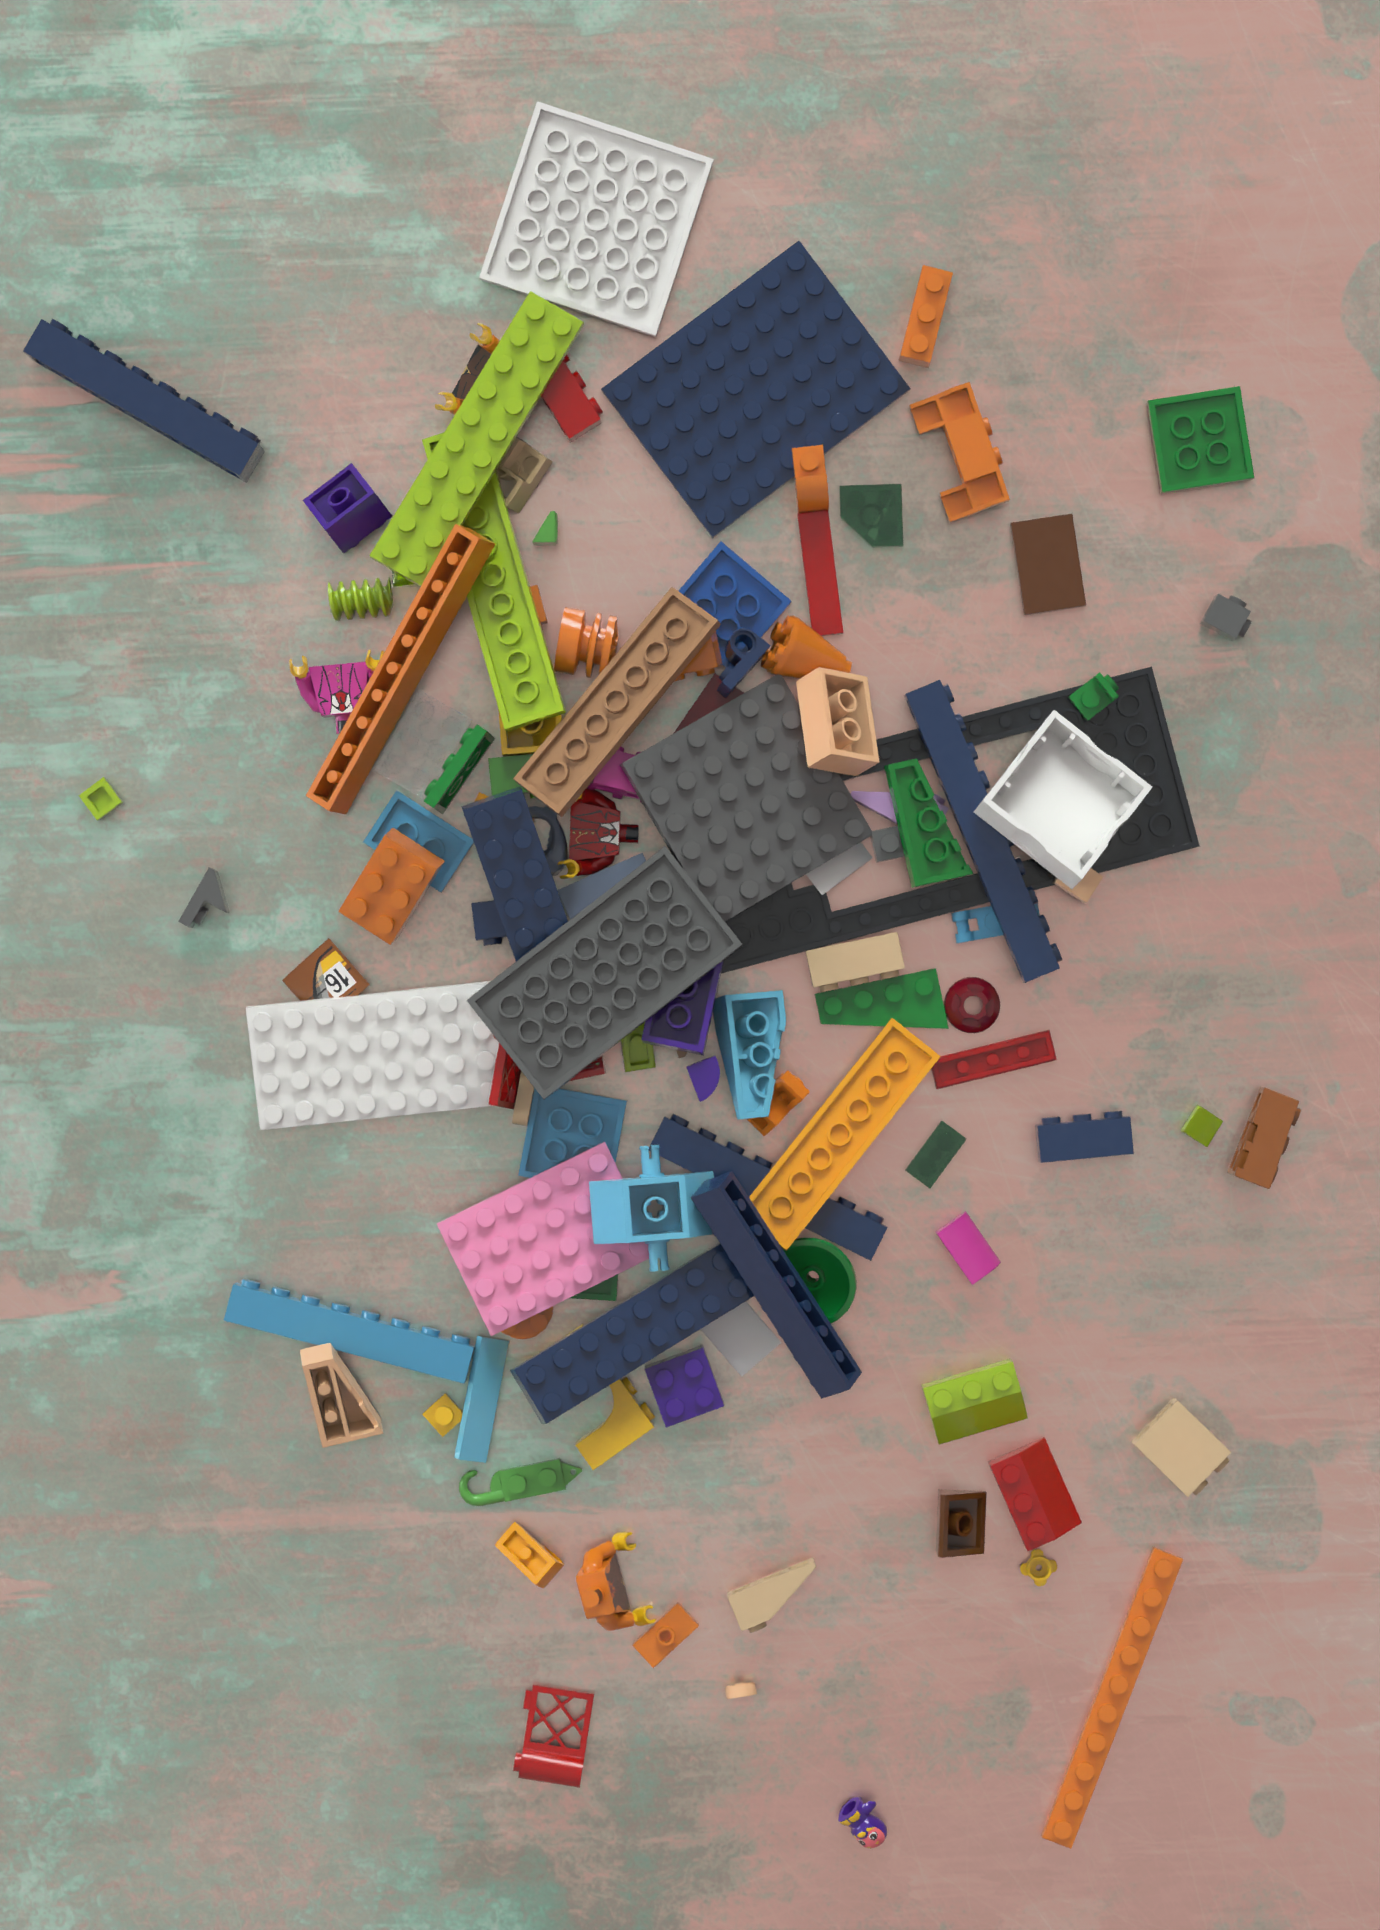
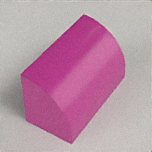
M966 1211L936 1231V1234L972 1285L1001 1263Z

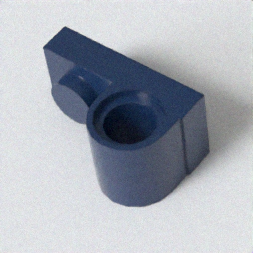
M741 628L733 632L724 651L726 658L731 664L718 677L722 682L717 691L727 698L764 657L771 645L749 629ZM735 642H743L749 651H739L735 647Z

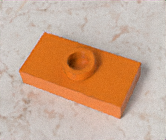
M677 1602L644 1632L632 1646L654 1668L687 1638L699 1624Z

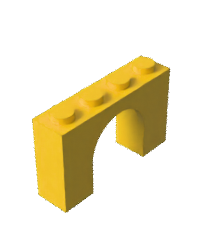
M582 1323L580 1326H578L577 1328H575V1329H574L573 1331H571L570 1333H572V1332H574L575 1330H577L578 1328L582 1327L584 1324ZM628 1377L620 1378L609 1385L614 1400L612 1412L602 1424L579 1439L575 1444L592 1470H595L654 1428L652 1419L656 1416L646 1402L643 1404L638 1402L634 1396L638 1391Z

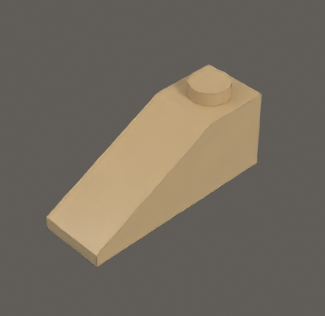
M813 1557L727 1592L728 1600L741 1631L748 1629L752 1633L767 1626L766 1621L771 1620L816 1568Z

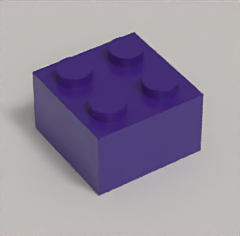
M703 1345L645 1366L644 1370L665 1427L724 1407V1400Z

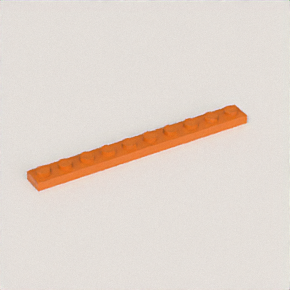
M1156 1547L1152 1548L1041 1836L1044 1839L1070 1849L1073 1846L1183 1562V1558Z

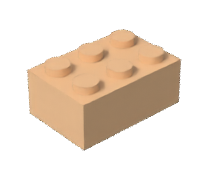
M819 667L796 681L808 768L857 776L880 763L868 678L866 676Z

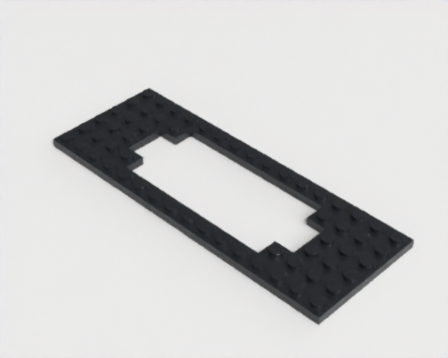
M1152 666L1111 677L1119 688L1115 691L1119 697L1088 721L1084 719L1068 698L1083 685L962 717L967 729L962 732L966 743L972 742L974 746L1037 730L1052 711L1055 710L1086 734L1100 750L1118 759L1152 786L1145 798L1114 834L1106 849L1091 867V869L1098 873L1200 846ZM918 729L877 739L880 763L857 776L841 773L839 775L845 781L885 770L884 766L916 758L920 761L930 757ZM1034 859L1022 861L1026 870V874L1022 875L1026 887L1032 886L1034 890L1055 885L1053 882L1056 877ZM977 873L831 912L827 893L821 895L814 885L793 890L792 883L725 921L743 946L724 960L721 973L989 903V899Z

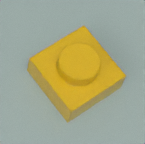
M445 1393L424 1411L422 1415L443 1437L461 1421L463 1411Z

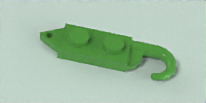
M560 1458L499 1470L491 1479V1492L472 1494L468 1489V1481L477 1475V1471L472 1470L462 1476L459 1482V1492L463 1500L472 1506L508 1502L566 1490V1485L582 1472V1468L562 1462ZM575 1469L576 1474H572L571 1470Z

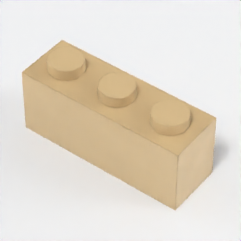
M897 932L805 951L813 988L820 987V992L839 989L838 982L850 980L851 986L868 983V976L880 974L881 980L899 976L898 970L905 968Z

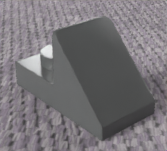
M208 868L178 922L189 928H193L195 923L201 925L209 909L205 908L207 902L226 913H230L217 870Z

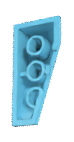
M783 990L718 997L715 1000L713 1009L715 1031L737 1120L768 1117L775 1085L774 1073L776 1062L779 1060L781 1049H779L781 1035L785 1031L786 1026Z

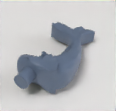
M546 805L544 808L538 806L528 807L532 818L545 820L550 825L549 843L547 844V849L544 850V854L552 876H556L566 866L564 864L558 865V862L567 860L566 837L557 819V813Z

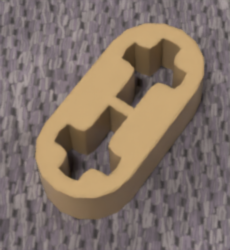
M522 1071L512 1124L528 1126L534 1087Z

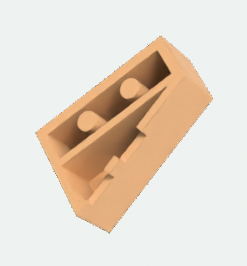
M326 1343L301 1349L302 1367L322 1448L383 1434L381 1417L332 1344Z

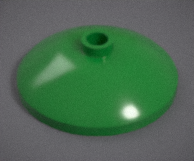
M817 1238L795 1239L787 1251L784 1249L783 1251L829 1322L833 1323L848 1311L855 1298L857 1280L854 1268L847 1256L839 1248L827 1241ZM809 1272H816L819 1278H812Z

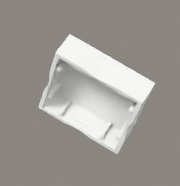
M1053 710L978 805L974 813L1069 888L1073 889L1108 846L1111 838L1132 815L1152 786L1118 759L1100 750L1086 734Z

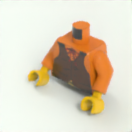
M477 323L483 330L482 335L477 337L472 333L469 334L472 340L480 344L475 348L453 392L438 393L446 398V404L444 406L435 404V409L450 411L454 415L458 411L500 341L492 335L491 329L488 326Z
M632 1532L615 1533L612 1542L606 1541L588 1550L584 1555L583 1565L576 1575V1582L586 1618H596L597 1623L605 1630L613 1631L632 1627L634 1623L637 1626H644L656 1621V1619L648 1620L646 1617V1610L653 1608L651 1605L636 1608L633 1613L630 1611L631 1608L616 1557V1550L631 1551L635 1549L636 1543L626 1544V1538L632 1535Z

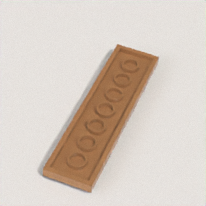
M671 587L513 778L516 783L560 817H563L719 628L720 622L678 590Z

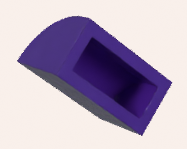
M716 1055L686 1066L700 1102L707 1099L718 1085L720 1068Z

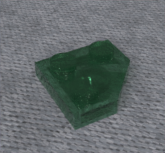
M901 484L839 486L840 518L848 526L857 532L872 548L903 547Z

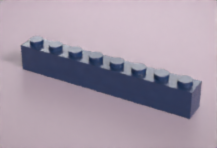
M672 1114L671 1118L664 1116L651 1142V1145H660L659 1155L693 1173L713 1171L714 1177L732 1171L748 1197L771 1170L772 1162L758 1155L753 1160L743 1155L744 1148L730 1141L725 1146L715 1141L716 1134L704 1128H700L699 1132H696L687 1127L689 1124L688 1120L678 1115ZM839 1197L838 1201L828 1198L805 1228L871 1261L888 1228L882 1224L884 1218L867 1210L865 1215L855 1211L856 1204L843 1197Z
M730 1171L704 1181L692 1195V1201L728 1254L729 1259L743 1277L746 1285L756 1297L762 1310L771 1320L779 1336L784 1340L794 1359L808 1377L811 1385L815 1388L821 1399L850 1390L862 1371L734 1173Z

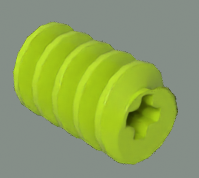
M388 577L386 586H383L380 579L376 578L372 588L368 580L364 579L360 589H358L355 580H351L348 590H346L343 582L339 581L336 591L333 590L330 582H328L329 606L335 621H340L343 612L348 620H352L355 611H357L360 619H365L367 610L370 611L373 618H377L379 609L382 610L385 617H389L393 608L391 578Z

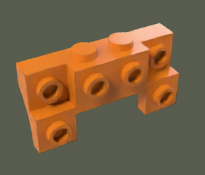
M970 382L952 387L937 395L909 405L919 435L943 427L962 485L939 493L949 523L1009 502L1010 498L998 466L1003 464L1001 454L997 446L992 448L988 437L993 435L991 425L987 417L982 418Z

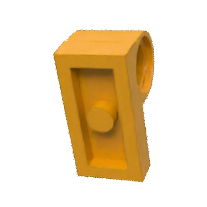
M514 1522L495 1544L526 1577L541 1588H545L564 1566L559 1557L547 1547L541 1545L517 1522Z

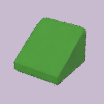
M550 511L533 539V545L556 546L558 544V515L555 511Z

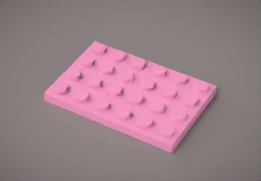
M605 1142L436 1223L491 1336L649 1259L648 1244H645V1242L594 1244L589 1181L623 1179Z

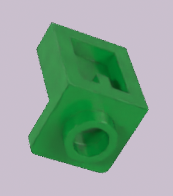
M1099 672L1068 698L1084 719L1088 721L1119 697L1115 692L1119 688L1108 674L1103 677Z

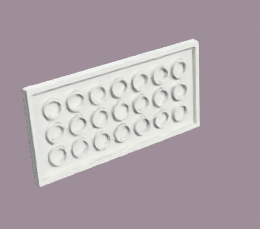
M491 981L247 1006L246 1016L260 1130L493 1106L488 1105L499 1042L493 1037L491 1031L467 1002V999Z

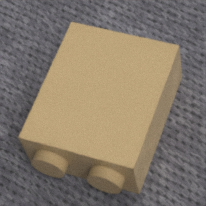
M1173 1398L1131 1441L1187 1497L1192 1493L1194 1495L1200 1493L1208 1484L1206 1478L1213 1471L1216 1473L1220 1472L1230 1461L1227 1456L1231 1452L1176 1398Z

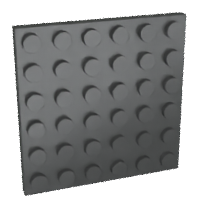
M777 674L620 764L671 854L724 921L734 917L872 836V830L839 773L808 768L800 707L782 675Z

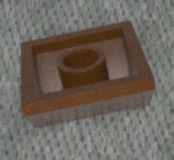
M938 1489L936 1553L938 1557L984 1554L987 1492Z

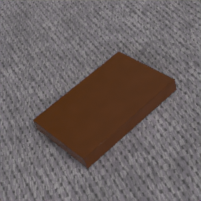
M1072 513L1010 523L1024 615L1086 606Z

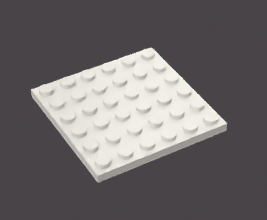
M537 101L479 279L528 295L531 291L552 304L656 337L714 159Z

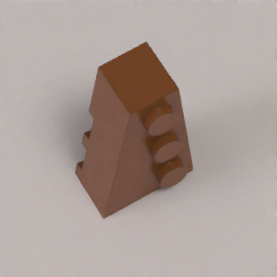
M1260 1087L1229 1166L1228 1174L1270 1189L1278 1172L1281 1154L1285 1153L1290 1138L1287 1136L1291 1125L1295 1126L1301 1109L1298 1108V1100L1265 1087Z

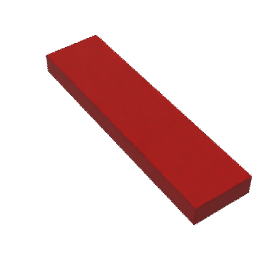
M828 510L799 513L797 518L811 628L821 636L843 634Z
M1050 1030L941 1056L931 1068L937 1090L1055 1061L1057 1058Z

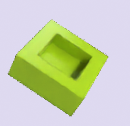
M105 777L78 795L97 821L123 803Z

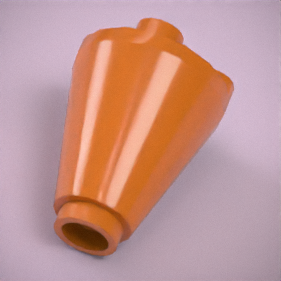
M788 615L783 624L779 622L775 624L770 635V639L774 640L771 649L762 658L760 665L773 675L778 674L801 679L819 667L850 673L852 662L846 660L847 658L842 652L800 618Z

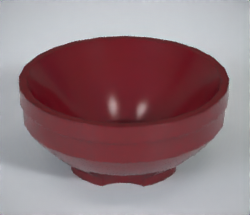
M977 977L963 978L955 982L946 993L944 999L946 1017L956 1029L962 1032H982L992 1026L999 1015V995L995 988L984 979ZM969 996H977L981 999L982 1009L978 1014L971 1015L965 1011L964 1002Z

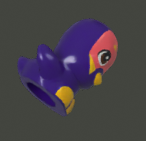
M855 1797L842 1807L838 1821L844 1826L851 1827L852 1835L865 1848L878 1847L885 1841L887 1827L882 1820L870 1813L876 1807V1802L868 1801L864 1803L861 1797Z

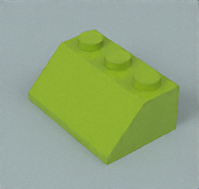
M1011 1359L921 1385L939 1445L1028 1419L1022 1391Z

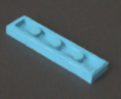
M477 1336L454 1455L456 1459L483 1463L487 1461L509 1344L508 1340Z

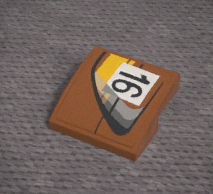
M329 938L282 980L300 1001L356 996L370 986Z

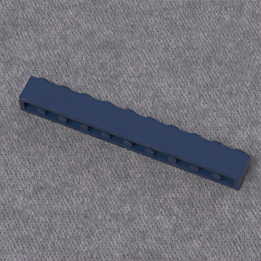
M938 680L904 695L1023 983L1060 969L1058 962L1062 961L1061 954L1056 943L1051 945L1046 935V933L1050 932L1049 925L1043 914L1040 916L1037 914L1034 904L1038 903V899L1033 887H1026L1022 875L1026 874V870L1020 857L1014 858L1010 847L1014 844L974 813L975 809L987 795L986 789L990 788V784L984 770L978 772L974 760L979 758L973 743H966L962 732L967 729L961 714H954L950 705L955 700L949 685L943 686L941 680Z

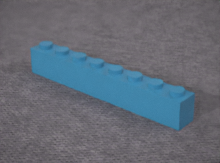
M242 1279L241 1283L236 1282L232 1286L224 1321L315 1345L331 1343L334 1349L464 1384L467 1380L475 1345L469 1343L470 1338L457 1334H452L451 1338L439 1336L440 1330L427 1326H422L421 1331L409 1328L410 1322L392 1318L391 1323L379 1320L380 1314L362 1310L361 1315L349 1312L350 1307L334 1302H332L331 1307L319 1304V1298L309 1295H302L301 1299L289 1296V1290L272 1287L271 1291L260 1289V1283L252 1280Z

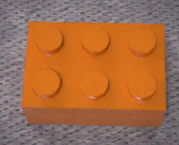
M392 828L382 838L338 912L391 945L400 936L445 861L395 828Z

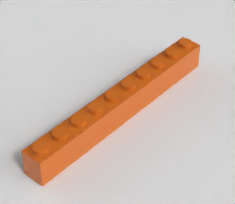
M458 524L454 525L306 794L308 798L330 812L347 814L493 550L495 543L470 528Z

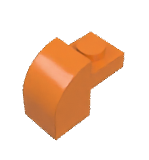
M823 445L792 448L798 514L823 510L829 511L828 483Z
M787 1070L775 1080L769 1116L747 1120L765 1136L810 1091L804 1086L800 1078L792 1075Z

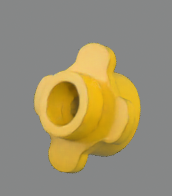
M1034 1549L1031 1552L1030 1559L1020 1566L1021 1573L1033 1579L1037 1586H1044L1047 1583L1046 1579L1057 1570L1056 1561L1046 1558L1040 1549ZM1041 1565L1042 1569L1038 1571L1036 1566Z

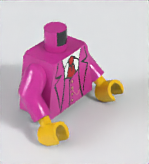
M370 649L367 652L365 662L309 667V672L307 658L302 656L303 665L301 667H295L292 664V659L289 660L291 674L295 676L300 695L312 711L321 713V716L324 718L335 717L336 734H340L381 660L384 651H381L379 660L371 657Z

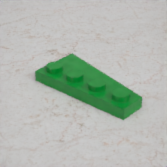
M917 758L885 765L884 768L911 887L973 874L969 864H966L960 852L962 849L957 839L953 838L943 811H940L933 797L935 794Z
M936 968L814 994L821 1024L886 1026L891 1018H893L903 1027L949 1029Z

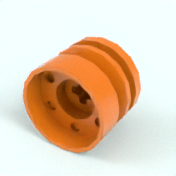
M565 607L558 637L554 672L574 675L579 662L586 663L585 673L587 678H591L594 665H600V674L617 652L619 640L617 616L610 615L607 628H601L602 613H597L592 626L586 625L585 610Z

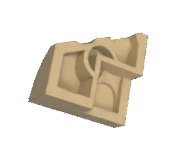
M519 437L515 438L496 470L507 508L520 513L553 462Z

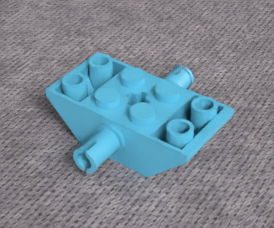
M646 1145L639 1146L642 1174L639 1177L589 1181L594 1244L645 1242V1244H648L649 1271H658V1258L660 1260V1270L666 1271L670 1270L667 1254V1242L670 1239L692 1238L713 1234L691 1197L704 1181L714 1178L713 1171L664 1175V1173H661L660 1145H650L651 1158H649V1146ZM652 1200H656L657 1204L663 1206L662 1210L657 1211V1216L655 1217L652 1216L650 1211H647V1206L651 1205Z

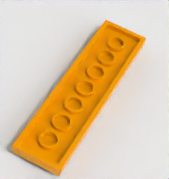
M891 1018L749 1196L781 1248L787 1251L941 1057L893 1018Z

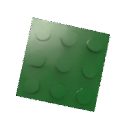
M1240 386L1147 401L1161 494L1254 479Z

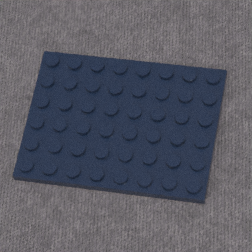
M797 241L601 388V391L713 539L795 477L792 448L823 445L825 455L910 391L911 388L802 243Z

